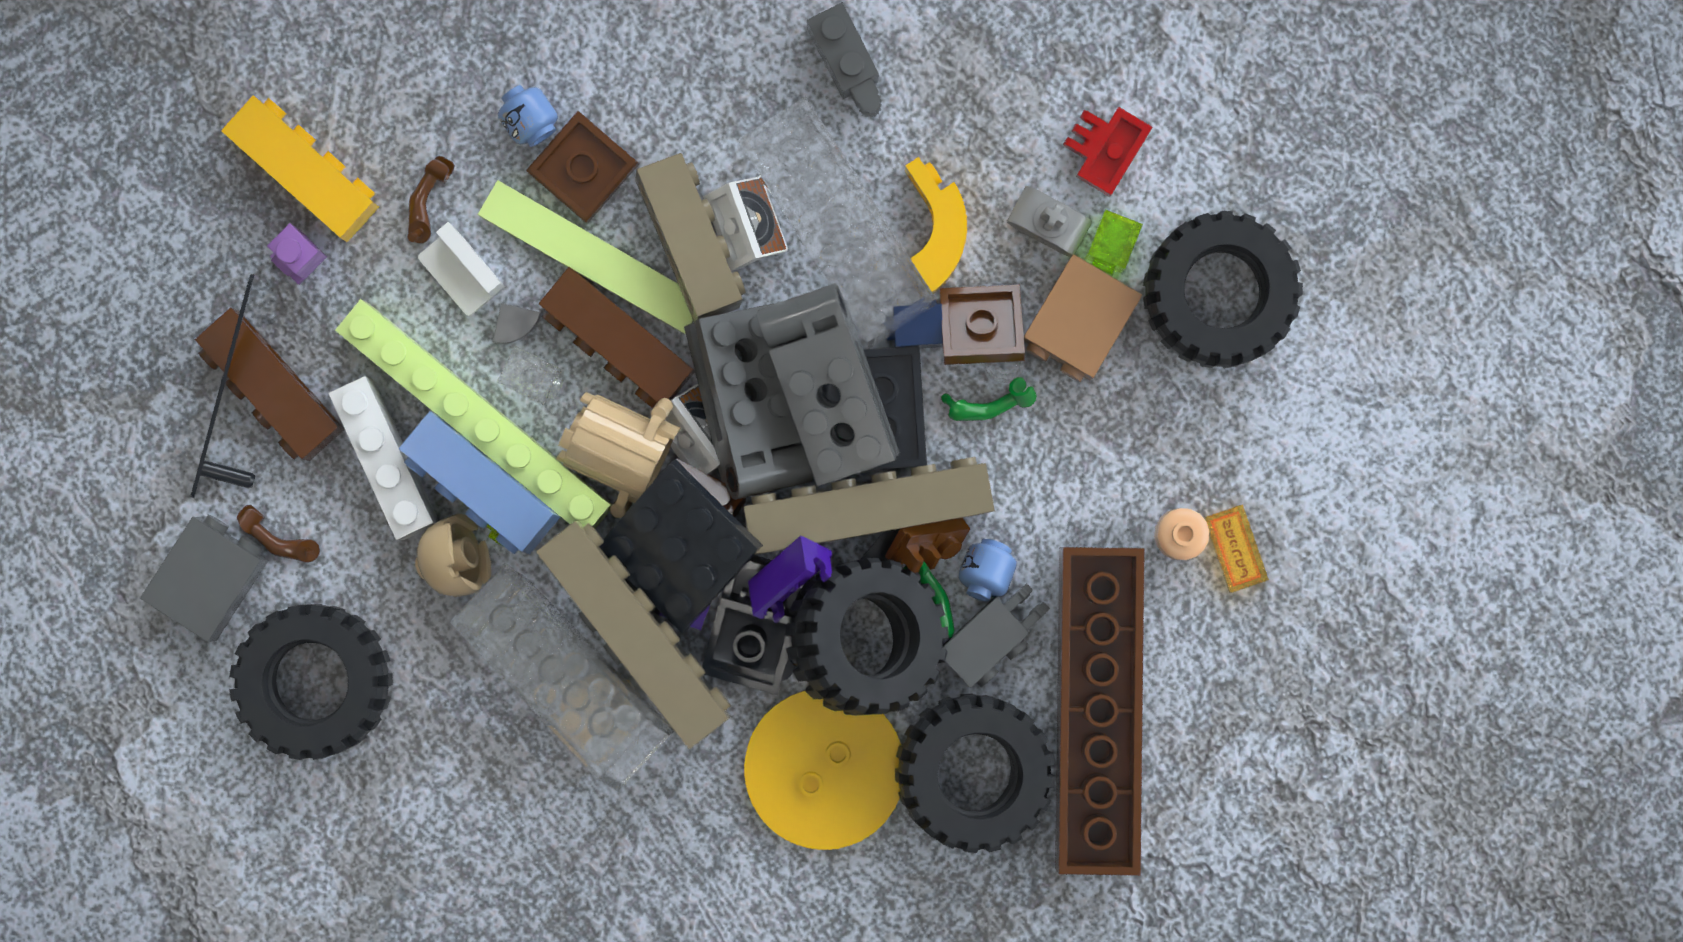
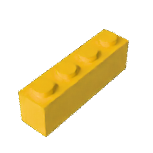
M253 95L221 131L336 235L348 242L379 208L371 200L376 193L358 177L353 183L341 173L346 166L329 151L323 156L312 147L316 139L299 124L294 129L288 126L282 120L287 113L269 97L263 103Z

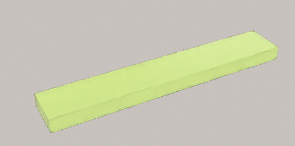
M497 180L478 213L480 217L686 335L684 327L692 324L694 321L678 283Z

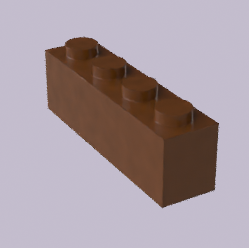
M570 267L567 268L538 303L546 310L542 318L559 332L565 326L577 335L573 343L590 357L597 352L608 362L603 368L621 383L628 377L639 387L634 394L652 409L662 398L672 400L695 373L692 367Z
M231 307L195 339L202 347L198 354L213 370L219 367L224 372L240 313L239 310ZM243 316L228 372L229 379L225 384L240 400L246 397L253 404L255 409L251 413L264 428L269 430L273 427L279 433L282 439L278 443L291 458L295 460L299 456L302 460L310 461L342 433L345 428L246 317Z

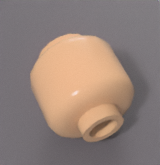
M1177 508L1167 511L1159 518L1155 526L1154 538L1157 547L1165 556L1175 560H1189L1197 557L1204 551L1209 541V529L1205 519L1196 511Z

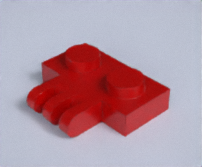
M1121 107L1117 108L1109 123L1089 111L1083 110L1080 119L1091 125V130L1089 131L1083 126L1075 124L1071 131L1084 140L1083 143L1080 144L1076 140L1067 137L1063 145L1086 159L1076 177L1111 197L1153 127Z

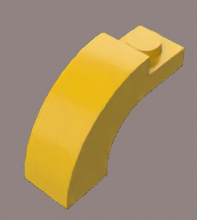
M918 157L905 165L904 171L930 211L932 234L925 247L908 260V265L930 297L947 282L959 263L966 243L967 215L963 198L955 182L940 190L938 185L942 183V179L930 162L924 165Z

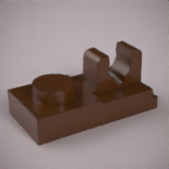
M963 518L900 528L885 557L887 560L899 562L901 565L905 564L914 573L920 570L923 562L926 563L930 570L935 569L940 559H950L959 553L962 543L971 528Z

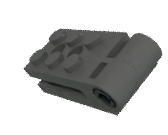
M833 283L759 309L757 313L760 327L768 346L771 348L769 352L817 486L894 461L900 452L849 308L838 285ZM823 385H835L840 391L841 399L839 401L828 400L823 394ZM836 424H849L854 430V438L847 440L840 437L836 431Z
M773 304L700 318L684 327L712 443L720 463L718 468L722 483H725L730 496L735 500L809 483L813 479L812 469L769 352L771 348L764 338L758 319V310ZM735 348L740 351L742 361L736 357ZM744 387L749 389L751 400L745 395Z

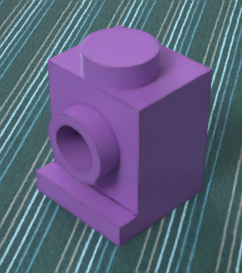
M290 223L267 245L273 252L270 255L271 261L285 275L290 276L299 285L327 258L299 228Z

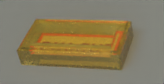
M1243 504L1203 517L1207 522L1209 536L1229 593L1269 580Z

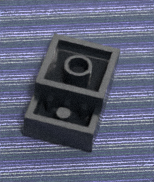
M754 555L723 590L702 668L706 672L704 675L778 695L788 661L786 648L792 647V636H785L786 624L793 623L795 616L790 614L789 611L793 601L804 598L800 594V590L806 583L783 601L784 617L777 623L773 620V612L770 607L767 609V615L764 618L760 619L753 616L748 581L772 561Z

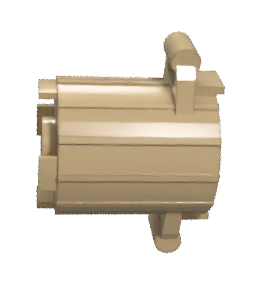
M585 392L580 401L588 406H583L581 412L575 417L570 429L565 428L558 446L566 449L567 452L562 450L556 460L563 462L565 467L619 491V495L611 506L610 512L614 517L622 518L631 507L632 502L635 503L657 478L671 444L681 428L665 421L673 409V403L667 398H662L658 401L651 411L652 418L649 419L600 395L594 396Z

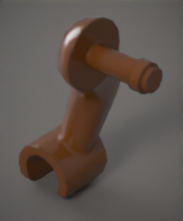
M443 156L436 157L426 165L424 176L410 196L407 236L410 242L425 243L431 236V226L426 208L428 196L436 181L446 183L455 168L454 163Z
M246 505L238 513L237 521L242 530L252 535L271 554L302 562H312L319 556V545L312 539L282 540L272 535L260 524L265 518L264 515L252 505Z

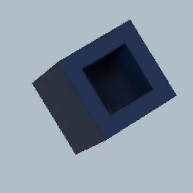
M942 304L893 306V317H885L887 341H895V347L919 346L920 349L943 347Z

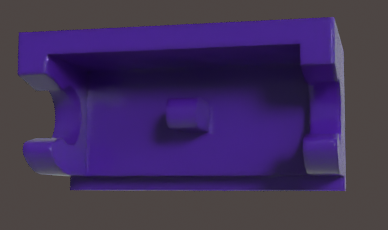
M800 535L748 581L753 616L760 619L764 618L767 615V609L770 607L773 612L774 622L777 623L784 617L783 601L818 571L821 572L820 577L823 582L831 577L832 567L830 558L832 557V551Z

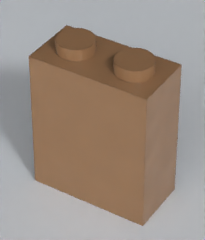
M1073 254L1026 331L1024 342L1028 346L1025 350L1042 361L1046 362L1051 357L1061 363L1060 371L1078 382H1081L1083 377L1090 381L1096 375L1141 299L1142 294Z

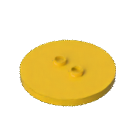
M801 691L773 706L763 716L753 731L747 746L744 762L747 792L754 809L763 822L785 840L798 846L817 850H832L851 846L876 832L890 817L899 801L898 792H900L899 783L895 781V769L899 766V759L896 755L901 743L894 727L884 714L846 715L843 711H832L824 707V699L814 700L805 691Z

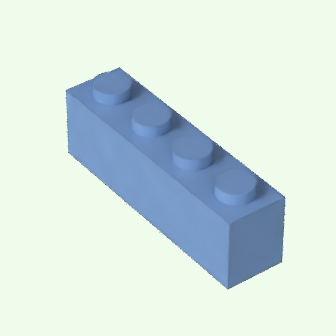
M431 411L427 413L399 447V450L408 456L404 463L421 477H424L426 473L431 475L438 481L434 488L452 503L457 498L469 507L465 514L483 529L487 524L500 533L496 540L513 554H516L518 550L531 554L560 518L556 512L441 417Z

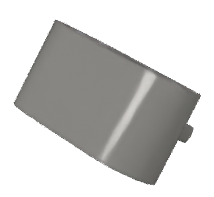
M1025 186L1007 223L1059 253L1071 257L1073 254H1076L1092 221L1082 213L1047 194Z

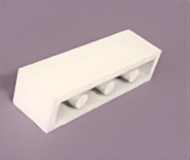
M364 376L329 392L328 394L395 539L406 540L438 522V517L418 474L404 463L408 456L399 450L403 442L374 379Z

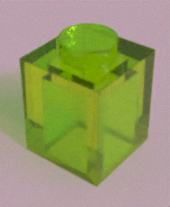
M1105 209L1100 217L1084 259L1091 261V265L1110 276H1113L1114 271L1122 273L1127 266L1143 224Z

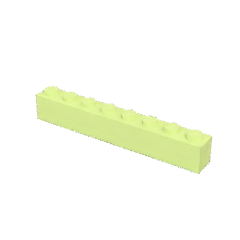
M360 299L335 329L337 333L569 524L579 521L584 527L590 523L595 529L610 512L612 503L572 470L563 466L561 461L556 460L555 456L369 303Z

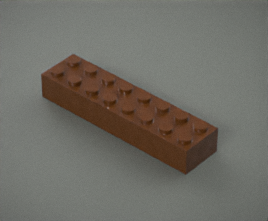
M1059 547L1055 869L1058 874L1141 876L1145 548Z

